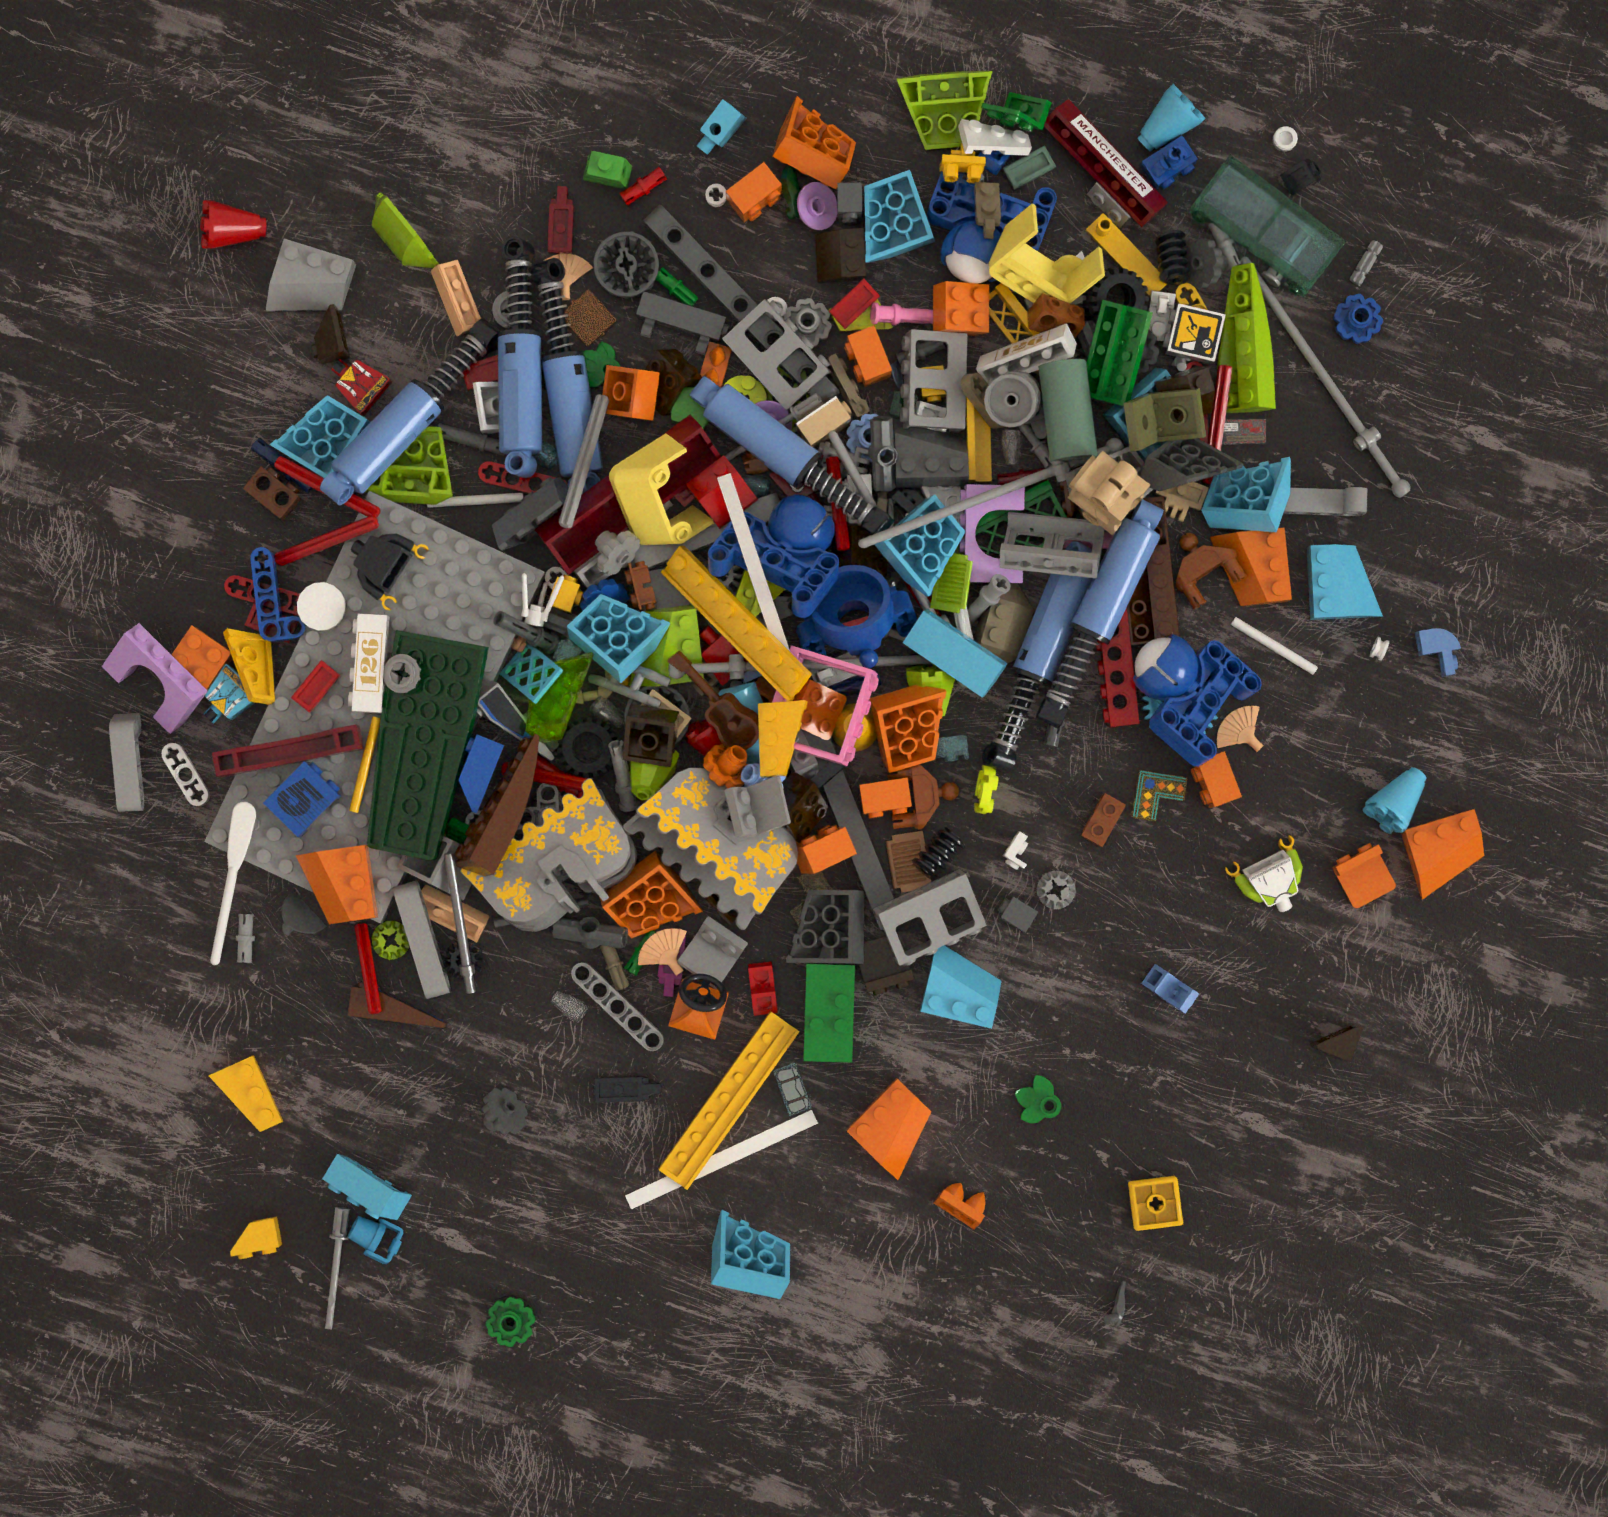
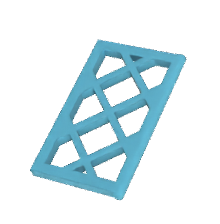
M526 641L527 645L522 653L517 652L500 672V675L532 702L537 704L563 672V669ZM530 649L531 655L523 658L525 652ZM536 659H543V665L535 668ZM530 662L529 670L521 673L522 664ZM516 667L515 675H507L512 668ZM554 668L555 671L552 675L547 677L548 669ZM542 672L541 680L533 682L534 674ZM528 677L527 685L521 686L519 684L520 679ZM539 687L538 692L533 696L531 694L532 689Z

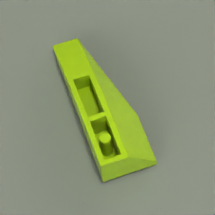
M1254 263L1233 266L1231 268L1225 309L1226 315L1217 363V372L1219 365L1232 366L1226 413H1248L1276 409L1271 336Z

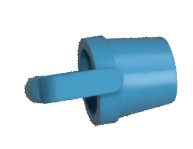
M358 1216L347 1238L365 1249L364 1255L382 1264H388L392 1257L396 1256L400 1248L403 1229L384 1219H379L377 1223ZM387 1227L397 1232L389 1246L386 1258L375 1254L374 1251L378 1247Z

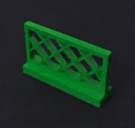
M1048 480L1025 492V511L1032 512L1035 515L1054 516L1057 510L1060 517L1067 518ZM1049 497L1054 504L1052 515L1038 511L1040 503ZM1037 504L1036 510L1030 508ZM995 510L986 513L976 526L975 536L985 533L992 535L988 548L979 546V548L987 551V555H989V552L1000 555L999 551L991 549L994 536L1005 539L1004 535L996 533L998 524L1003 521L1008 523V512L1021 513L1023 511ZM994 527L993 532L988 531V529ZM1029 535L1027 536L1026 542L1017 539L1015 541V543L1024 546L1043 548L1044 542L1038 546L1028 543L1030 538Z

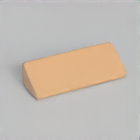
M458 260L439 264L431 270V274L456 336H461L469 333L472 326L481 317Z
M425 885L421 892L430 920L456 932L451 896L429 885ZM462 902L467 938L477 943L490 916Z

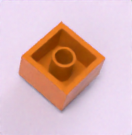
M763 162L726 190V200L744 223L748 219L752 222L762 214L760 210L765 206L772 207L781 199L782 184L765 162Z
M951 281L933 285V331L967 333V336H979L989 333V285Z
M875 326L847 336V343L844 344V349L848 360H854L853 372L858 383L862 382L863 386L867 387L891 377L892 369Z
M606 365L602 394L609 399L606 414L653 421L660 372Z
M192 625L172 653V656L207 690L224 665H229L233 659L228 648Z
M1225 751L1216 754L1203 765L1193 766L1194 768L1191 769L1194 781L1199 782L1202 791L1199 792L1204 805L1208 804L1209 808L1242 797Z
M908 777L859 785L863 815L868 814L869 819L883 817V812L891 810L893 815L907 813V808L912 807Z
M837 825L824 826L816 830L817 835L808 836L801 843L796 842L798 849L797 864L802 874H815L857 854L846 827H837Z

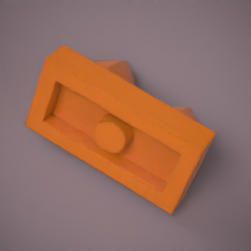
M709 342L700 375L707 377L721 388L732 349Z
M955 1183L948 1186L937 1196L934 1204L972 1229H975L985 1217L983 1215L985 1210L984 1192L977 1193L966 1202H963L964 1192L962 1184Z

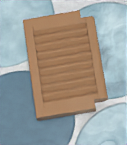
M923 831L892 835L891 841H885L893 889L900 888L901 893L908 892L931 882V879L923 875L912 863L914 858L920 859L918 855L920 851L926 852Z

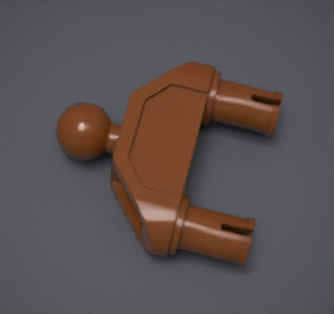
M1185 533L1181 536L1180 546L1184 551L1190 552V554L1182 560L1176 579V588L1185 594L1193 610L1201 607V604L1204 605L1207 602L1195 585L1197 584L1196 581L1219 566L1225 567L1234 584L1240 582L1241 578L1247 577V574H1245L1236 559L1237 552L1235 549L1206 545L1198 548V538L1195 534Z
M920 764L895 771L897 774L887 775L888 780L908 777L912 781L915 810L911 813L892 814V821L903 820L902 822L893 823V830L907 827H915V829L922 830L939 806V797L952 801L959 795V787L954 782H946L942 787L938 788L937 780Z

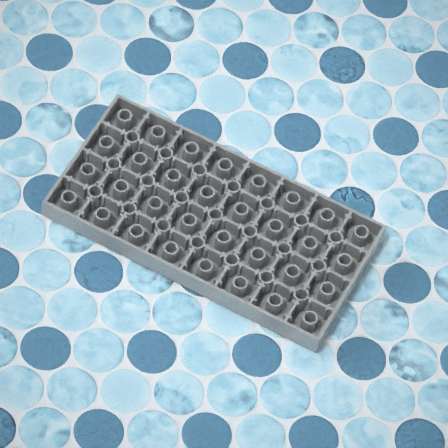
M369 491L365 500L378 506L381 510L377 517L379 527L345 541L326 583L334 585L342 592L346 600L345 615L341 622L330 630L318 631L306 625L305 632L300 637L274 692L275 702L268 705L249 746L357 724L360 726L363 746L365 748L372 716L381 718V714L353 712L352 707L348 706L349 692H353V682H350V668H354L355 658H351L352 643H356V634H353V620L357 619L358 614L387 615L390 617L387 661L391 658L396 630L489 647L481 689L492 680L496 682L517 635L494 625V617L497 612L503 611L523 622L525 617L521 616L523 609L522 574L525 573L527 575L528 608H530L546 573ZM358 513L355 522L367 516ZM397 533L414 541V544L417 546L419 544L426 545L429 550L427 551L424 548L417 549L418 555L425 557L422 560L417 559L414 552L410 551L413 555L389 593L384 591L386 596L392 595L397 600V603H395L390 598L386 599L385 605L391 609L386 610L383 608L380 599H374L361 587L357 577L358 569L353 565L357 555L351 552V547L356 540L366 543L370 536L379 538L382 534ZM323 660L341 676L314 710L309 713L291 697L317 664ZM476 714V718H475V722H474V726H473L472 732H473V730H474V728H475V726H476V724H477V722H478V720H479V717L477 716V714ZM379 733L358 813L349 811L364 750L306 761L309 764L314 762L323 771L320 775L326 781L331 779L340 787L338 793L341 797L336 799L307 828L308 831L301 838L297 837L263 804L303 763L298 762L235 775L204 842L228 852V838L233 808L237 803L248 802L256 810V819L244 861L313 892L295 855L367 845ZM369 848L378 918H371V920L383 923L395 899L393 887L402 884L407 872L397 868L403 855Z

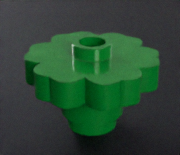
M509 1296L505 1302L497 1300L488 1310L490 1316L486 1321L488 1334L491 1337H497L499 1345L512 1347L516 1341L524 1343L532 1335L533 1329L531 1325L534 1324L536 1318L532 1307H524L523 1299ZM508 1317H511L515 1320L514 1325H509L507 1323Z

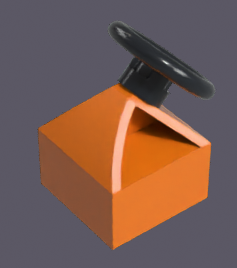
M699 973L687 976L680 983L668 1026L715 1040L729 992L726 991L724 985L717 978L711 975ZM694 981H703V982H702V984H699V983H696V982H694ZM711 983V984L714 985L717 989H714L713 987H709V984Z

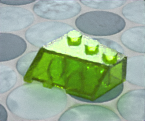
M592 652L554 661L555 664L563 669V672L537 704L529 699L525 732L530 735H539L541 743L563 738L594 656ZM554 668L548 669L547 677L552 675L555 671ZM542 672L534 674L533 682L541 680ZM539 687L532 689L531 694L533 696L538 692Z

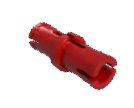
M657 167V169L642 179L640 177L637 178L636 183L620 192L619 195L625 204L629 206V204L644 194L646 196L650 194V190L666 181L667 178L664 176L665 174L661 168Z

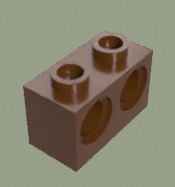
M260 467L243 489L284 521L301 500L296 495L299 490L289 482L286 485L278 480L280 475L269 467L265 470L263 467ZM264 478H268L270 480L269 488L267 490H260L259 482ZM287 493L289 496L288 503L282 506L279 505L277 502L278 496Z

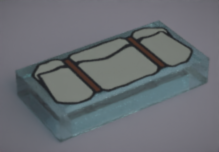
M796 1062L773 1070L789 1116L811 1109L812 1106Z

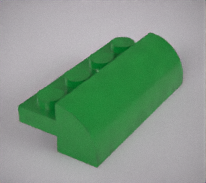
M1102 300L1086 363L1091 398L1124 406L1123 403L1131 400L1153 312Z

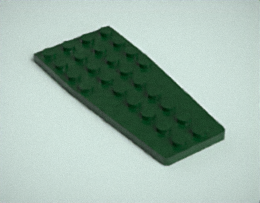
M396 630L391 657L398 654H406L417 660L416 662L421 668V680L417 682L416 688L408 691V693H397L389 689L387 685L385 686L367 846L369 848L431 861L438 858L467 752L465 749L471 737L476 718L489 647ZM405 667L403 670H395V673L401 676V681L403 677H410L405 672Z

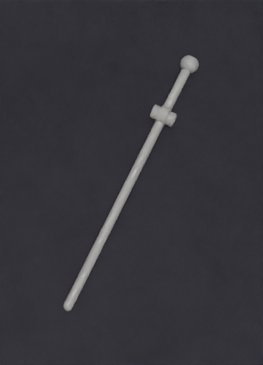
M1242 257L1240 260L1241 265L1252 263L1248 257ZM1256 270L1263 297L1357 432L1358 437L1353 439L1355 447L1359 451L1364 449L1370 451L1392 483V493L1396 497L1401 498L1410 491V484L1406 480L1399 478L1377 446L1376 441L1381 439L1379 431L1374 426L1370 429L1364 427Z
M830 431L828 434L829 439L860 496H864L863 500L866 503L871 502L877 506L837 432ZM910 585L922 609H929L936 614L935 610L930 608L931 603L927 596ZM945 614L940 616L942 619H944L950 624ZM957 681L961 687L967 688L965 685Z
M1111 438L1104 447L1097 449V453L1099 455L1104 451L1109 455L1124 447L1120 439ZM1088 460L1051 462L1052 465L1049 468L859 540L858 545L861 548L869 547L1052 476H1056L1057 482L1065 481V473L1073 468L1084 465Z
M741 654L729 655V662L691 664L698 673L730 672V679L732 680L745 679L744 672L757 671L749 662L744 661V657ZM921 655L878 657L876 666L925 665L933 663ZM859 657L835 658L858 666H862L859 662ZM805 659L802 662L807 669L831 668ZM671 664L668 665L670 677L679 679L686 674Z

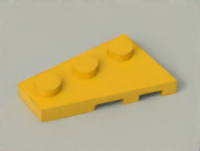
M227 628L223 634L248 701L267 705L275 702L271 642L263 639L260 634Z
M808 701L758 704L760 777L787 776L795 748L794 743L797 733L800 731L801 719Z

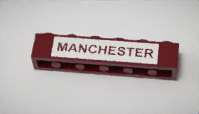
M1069 99L1055 108L1047 117L1044 127L1141 227L1152 220L1168 203Z

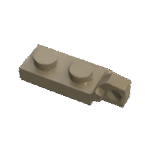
M975 182L976 225L983 226L985 239H993L995 226H1000L1001 222L999 183Z
M836 353L828 357L827 360L831 364L828 368L832 371L830 374L855 418H860L862 415L869 413L870 410L866 400L861 399L857 394L859 390L853 379L850 380L845 372L847 371V366L842 358L838 359Z

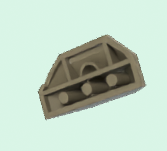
M1010 583L1009 592L1002 594L997 604L989 606L980 615L974 636V641L1006 663L1016 660L1034 613V609L1018 583Z

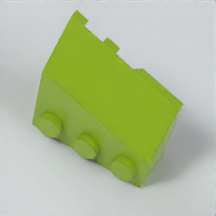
M689 604L644 611L653 618L670 622V626L656 650L640 666L671 678L669 685L692 682L687 674H684L679 679L670 677L667 660L677 651H681L692 664L702 663L696 608ZM633 673L631 674V677L629 679V686L631 685L633 678L635 676V674ZM644 678L641 686H663Z

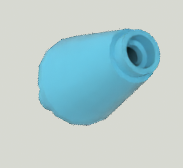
M1172 84L1163 94L1141 129V135L1137 139L1151 152L1154 148L1158 149L1200 125L1206 118Z
M1411 767L1365 802L1363 812L1378 821L1380 828L1388 834H1391L1393 831L1403 833L1408 828L1425 786L1426 776L1417 768Z

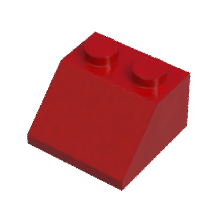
M724 455L686 484L693 497L719 529L729 523L731 518L717 479L718 477L731 473L743 511L758 500L738 471Z

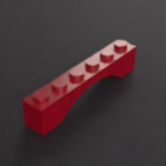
M355 724L275 742L212 752L216 777L221 778L364 750L360 726Z

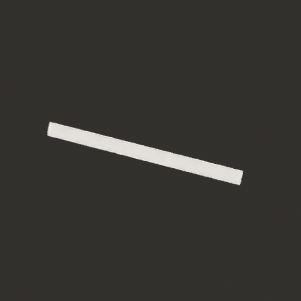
M731 473L718 477L717 479L767 629L789 650Z
M813 1111L805 1112L712 1155L695 1180L818 1124ZM667 1176L627 1194L625 1197L630 1208L633 1209L681 1187V1185Z

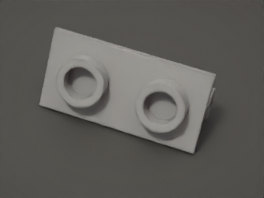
M1096 182L1087 193L1092 202L1119 228L1131 218L1099 183Z

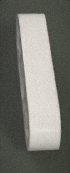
M176 743L165 745L161 753L162 758L188 802L194 806L205 805L209 801L210 792L184 748ZM169 749L179 750L177 758L180 762L185 759L186 763L180 764L174 769L173 765H177V762L173 758H168L170 754ZM183 768H189L192 771V778L187 782L182 781L179 777V772ZM197 780L199 783L194 786L198 791L204 792L201 796L203 800H193L192 797L195 795V792L192 788L187 790L185 786L191 785Z

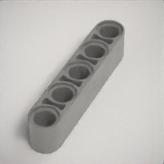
M418 881L393 887L394 897L425 997L430 999L451 993L448 976Z
M585 962L578 963L572 968L571 976L574 982L648 1051H657L664 1043L661 1031L597 970ZM580 966H584L589 970V977L586 980H580L576 975V970ZM597 983H603L607 988V992L603 997H598L594 993V986ZM614 1000H620L624 1003L622 1013L618 1014L612 1011L611 1004ZM636 1016L641 1019L642 1026L639 1030H633L629 1027L628 1023L631 1017ZM650 1033H655L659 1037V1044L655 1047H651L646 1043V1037Z

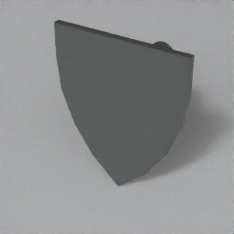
M295 891L283 900L281 909L284 921L282 931L284 934L289 935L293 930L305 934H315L327 927Z

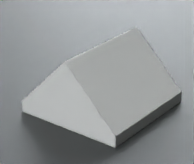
M498 382L473 383L480 430L482 434L498 433Z

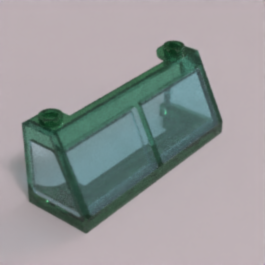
M1231 154L1189 210L1194 220L1201 224L1204 222L1213 223L1286 278V282L1289 285L1287 287L1288 290L1296 296L1301 295L1304 297L1346 243L1338 234Z

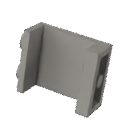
M663 569L649 571L651 582L643 584V588L653 587L657 602L655 609L691 604L661 573Z

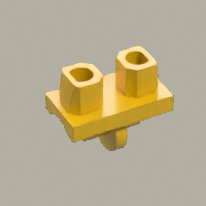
M961 143L960 150H951L950 155L942 154L940 171H943L944 181H957L958 172L967 173V182H979L986 164V157L975 156V151L972 154H965L963 144Z

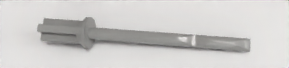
M815 393L795 407L793 405L790 406L791 413L778 422L783 426L794 419L798 422L824 403L821 397ZM739 446L724 456L730 461L746 451V449Z
M335 1207L333 1232L329 1236V1238L335 1239L325 1329L332 1330L342 1240L349 1239L347 1238L350 1209L346 1207Z

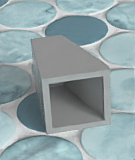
M444 836L436 860L431 861L403 855L397 868L450 894L444 853H455L460 844ZM456 866L461 899L464 900L472 883L460 872L461 868Z

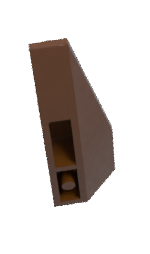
M1164 496L1143 498V500L1162 508L1164 511L1154 530L1160 535V539L1127 605L1131 646L1145 645L1151 640L1167 638L1172 634L1180 636Z
M533 734L524 737L520 741L517 748L518 752L509 762L507 770L476 821L467 828L465 833L467 836L466 840L456 849L454 856L456 857L455 864L457 867L485 877L494 875L517 831L527 805L537 763L539 735Z

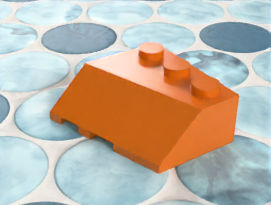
M796 96L780 129L772 157L778 159L781 163L794 167L802 174L817 179L826 186L837 189V184L841 183L849 171L856 142L834 124L827 125L819 118L820 113L814 109L810 112L802 105L803 100Z
M1278 528L1277 532L1243 531L1209 537L1214 547L1235 549L1237 552L1236 559L1245 574H1247L1246 578H1241L1240 582L1234 584L1223 566L1240 606L1282 603L1292 600L1285 528Z
M913 685L869 699L871 701V710L881 760L889 773L935 760L940 734L938 732L939 723L943 715V699L946 697L945 689Z
M1475 809L1410 827L1401 833L1421 900L1484 856L1482 832Z
M367 845L295 855L329 924L378 918L369 847Z
M656 851L635 865L627 878L607 889V895L609 896L607 900L603 902L600 898L602 908L619 926L628 928V935L631 939L656 930L660 925L667 922H677L682 920L683 916L691 913L696 915L703 912L685 882L670 866H666L661 862V856Z
M896 1078L846 1131L881 1166L899 1180L931 1111Z

